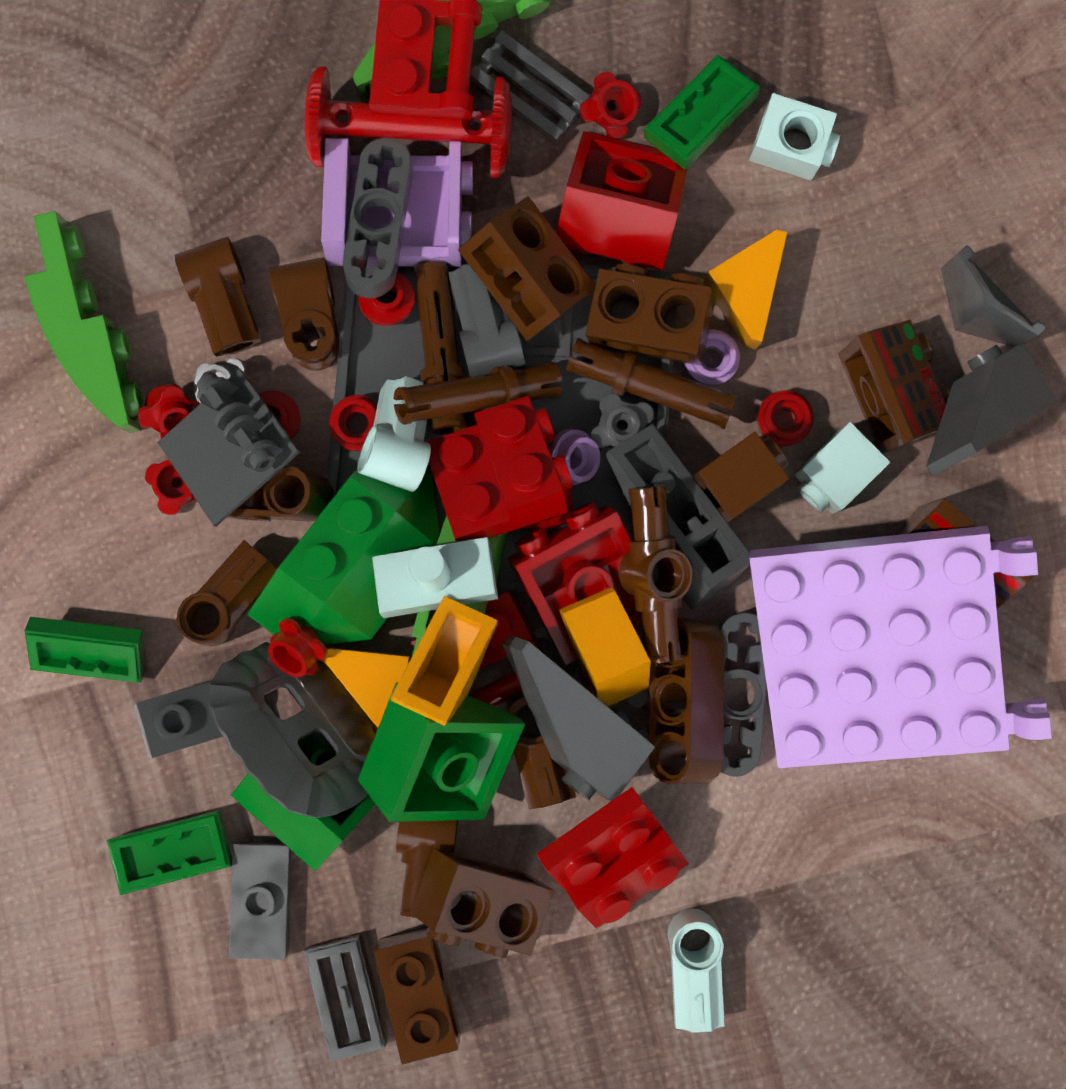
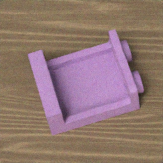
M325 138L321 242L327 266H343V256L360 156H351L349 141L344 138ZM450 141L448 156H410L412 181L398 266H417L425 262L440 261L449 264V267H461V253L458 249L472 237V211H462V195H473V161H462L461 141ZM384 160L383 166L378 168L380 188L388 190L389 170L391 167H395L393 160ZM377 206L367 210L363 215L362 221L370 228L381 229L392 222L394 214L386 207ZM368 245L369 255L366 266H378L377 247Z

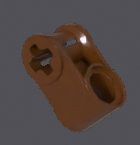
M325 257L270 267L269 272L273 296L280 316L287 349L301 367L310 371H320L330 367L338 357L339 335L334 313V292ZM317 331L321 337L317 340V349L314 351H308L303 344L308 341V332Z
M284 466L227 518L253 521H271V519L315 521L334 498L333 487L330 481L322 474L292 466ZM302 482L305 493L303 500L296 506L294 492Z

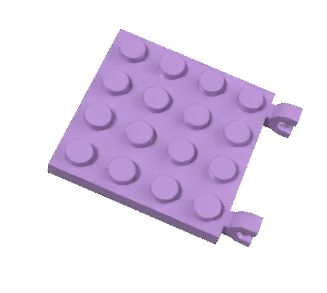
M988 526L750 550L749 559L778 768L1009 750L1008 734H1016L1021 738L1029 740L1052 739L1050 715L1047 713L1045 698L1005 704L993 573L1001 572L1011 576L1038 575L1037 552L1033 548L1032 536L990 542Z

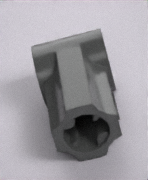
M466 264L449 272L450 287L463 329L459 334L470 377L490 374L491 370L497 366L507 365V367L512 369L526 367L516 326L471 266Z

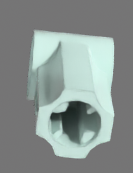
M405 376L397 380L387 379L381 388L374 425L364 442L357 471L359 474L414 492L425 474L431 446L429 443L424 442L427 420L403 425L396 416L394 404L405 403V400H394L395 390L398 387L424 385L419 380Z
M699 909L683 910L673 917L667 933L671 949L674 1026L676 1029L687 1030L692 1033L712 1032L716 1028L725 1027L721 965L724 945L716 923L709 914ZM701 929L710 934L708 943L701 950L687 951L680 946L684 934L690 930Z

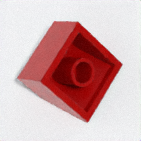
M583 131L566 185L556 233L566 247L577 253L586 255L598 254L623 260L629 265L663 270L679 212L687 170H684L659 149Z

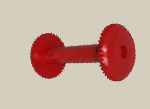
M319 66L310 75L305 100L304 131L307 156L315 167L324 168L325 138H330V135L491 144L490 174L491 178H498L506 171V163L510 152L512 121L510 84L504 77H496L493 110L473 109L472 117L465 120L371 113L369 103L332 101L328 67ZM342 114L350 116L349 120L345 123L337 121L338 117ZM473 122H479L482 127L478 131H473L469 128V125Z

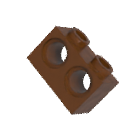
M529 196L491 220L458 249L526 341L595 290V284Z
M617 264L615 271L599 268L585 333L591 344L610 350L629 351L638 355L702 366L716 301L712 288L704 286L705 281L703 279L682 273L671 274L670 280L648 277V270L629 264ZM633 296L639 300L638 308L632 316L625 319L611 316L612 306L619 298ZM686 305L695 310L693 320L686 327L675 329L665 324L668 312L676 306Z
M756 431L693 476L694 480L726 522L733 520L790 479L783 470L788 465V461L781 449L770 437L762 441Z
M433 848L410 914L428 926L427 936L444 944L459 946L462 938L474 941V946L477 949L496 957L506 958L509 950L531 956L554 890L527 873ZM462 893L457 905L451 909L454 899ZM508 907L507 913L500 920L502 912Z
M428 926L380 938L373 950L402 1065L459 1049L461 1032L438 941L426 935Z

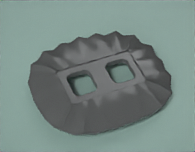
M264 642L256 648L242 651L232 660L222 663L210 683L209 706L217 729L225 737L231 751L240 759L247 773L258 782L266 795L277 801L287 811L311 818L333 816L357 805L368 796V793L359 783L358 778L376 733L373 731L372 722L368 715L360 708L359 704L336 675L325 668L321 660L317 661L318 670L315 674L292 677L281 671L273 663L268 653L270 643ZM281 687L286 688L302 709L299 713L285 720L277 718L264 701V695ZM313 732H318L333 749L335 757L321 765H314L299 748L298 740Z

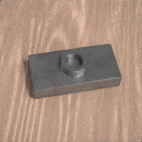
M235 842L233 844L229 958L286 960L288 957L292 850L284 843Z

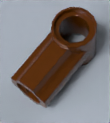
M227 236L175 254V262L182 283L190 300L196 302L213 354L216 357L235 354L261 342L254 316L242 287L243 284H246L245 277L230 238Z
M243 540L199 591L182 601L176 618L179 630L184 637L203 646L213 647L223 644L231 637L235 630V625L254 605L277 568ZM215 605L220 614L219 625L212 633L200 635L194 627V616L203 606Z
M523 695L515 699L507 712L515 715L521 707L528 705L525 696ZM521 733L513 752L528 809L544 808L576 798L575 791L561 780L567 771L551 759L541 733L535 736H527Z

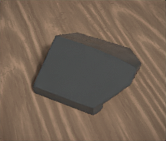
M968 245L941 268L955 331L1015 347L1032 340L1046 329L1039 320L1032 323L970 258L975 252Z

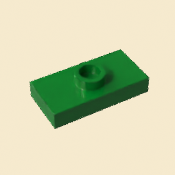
M717 54L644 128V138L684 170H687L758 98L760 86Z
M30 616L24 630L30 670L142 683L146 671L143 630Z
M220 810L112 837L107 840L120 895L232 866V856Z

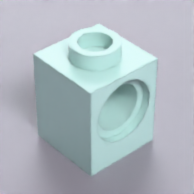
M772 93L764 111L749 161L811 181L820 165L830 167L840 140L839 134L831 132L837 113ZM790 129L803 131L809 137L811 147L803 150L791 147L785 140L784 132Z
M849 422L841 427L793 475L802 483L797 488L799 493L811 506L820 512L827 508L833 514L843 510L890 461Z

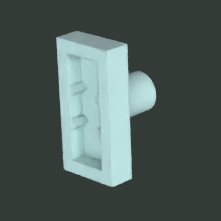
M487 537L372 557L378 608L383 618L436 610L444 596L463 605L498 599L491 545Z

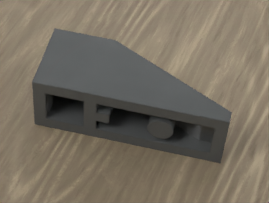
M1023 343L1003 354L996 344L967 361L972 372L952 384L926 465L932 476L979 452L1057 401Z
M653 424L607 452L606 457L630 507L629 488L666 485V507L670 536H675L676 550L686 555L693 570L690 588L682 597L691 610L739 578L750 565L749 551Z
M509 635L503 642V647L551 759L567 771L561 780L587 800H590L594 793L612 801L622 793L655 746L533 644L524 639Z

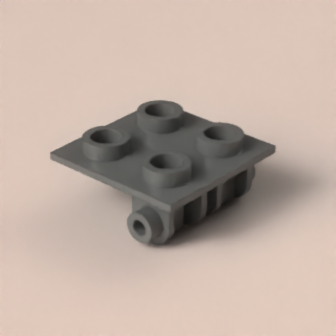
M238 369L228 379L218 377L215 373H209L200 378L197 383V388L199 389L197 397L201 404L157 442L213 526L216 527L300 453L241 369Z

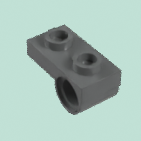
M212 681L133 704L149 759L223 737L217 729L209 706V688Z

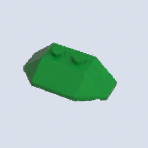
M426 468L418 488L414 492H410L359 474L356 470L281 563L247 615L273 635L280 633L279 623L283 619H293L299 625L312 629L324 645L372 639L387 620V618H383L379 613L372 557L437 545L440 534L431 471Z

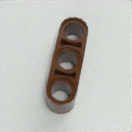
M678 617V634L682 659L676 661L669 659L670 662L650 664L649 742L655 748L648 758L654 776L661 782L667 784H703L711 782L719 775L724 760V639L719 627L711 621Z

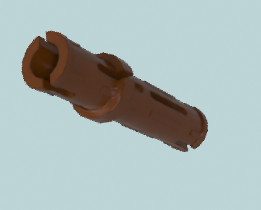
M440 261L425 262L414 267L425 368L420 371L421 382L424 384L466 378L465 367L458 363L455 321L448 274L450 271L449 264ZM464 413L431 419V433L450 434L467 428Z
M577 338L572 352L593 359L594 362L590 364L570 357L566 372L575 373L612 386V393L623 396L626 391L725 429L730 414L713 409L708 404L714 403L732 410L737 398L736 394H729L637 361L638 355L629 351L623 356L586 342L582 338Z
M546 362L543 365L512 369L507 367V365L497 366L491 370L490 374L412 387H398L394 392L393 399L396 401L404 399L405 403L394 404V410L399 422L407 425L421 420L488 409L528 395L530 401L558 398L561 395L562 386H550L549 383L561 382L562 375L554 362Z

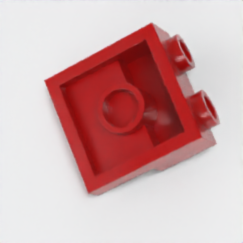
M529 395L474 413L477 425L425 441L431 446L429 463L455 542L485 537L492 538L568 512L564 491L573 488L570 473L563 455L551 458L546 443L554 441L555 436L545 407L534 411Z
M594 502L584 504L569 512L565 516L568 525L549 536L545 529L525 535L515 543L518 552L507 558L531 607L537 612L554 648L565 665L577 658L559 609L612 587L616 591L633 627L635 628L643 623L642 612H638L635 609L634 596L624 590L619 579V565L623 556L630 551V538L618 513L607 505L598 509Z
M633 787L536 853L546 871L568 893L577 910L596 929L604 923H612L621 919L628 913L631 904L651 890H660L668 886L675 880L678 872L689 864L668 831Z

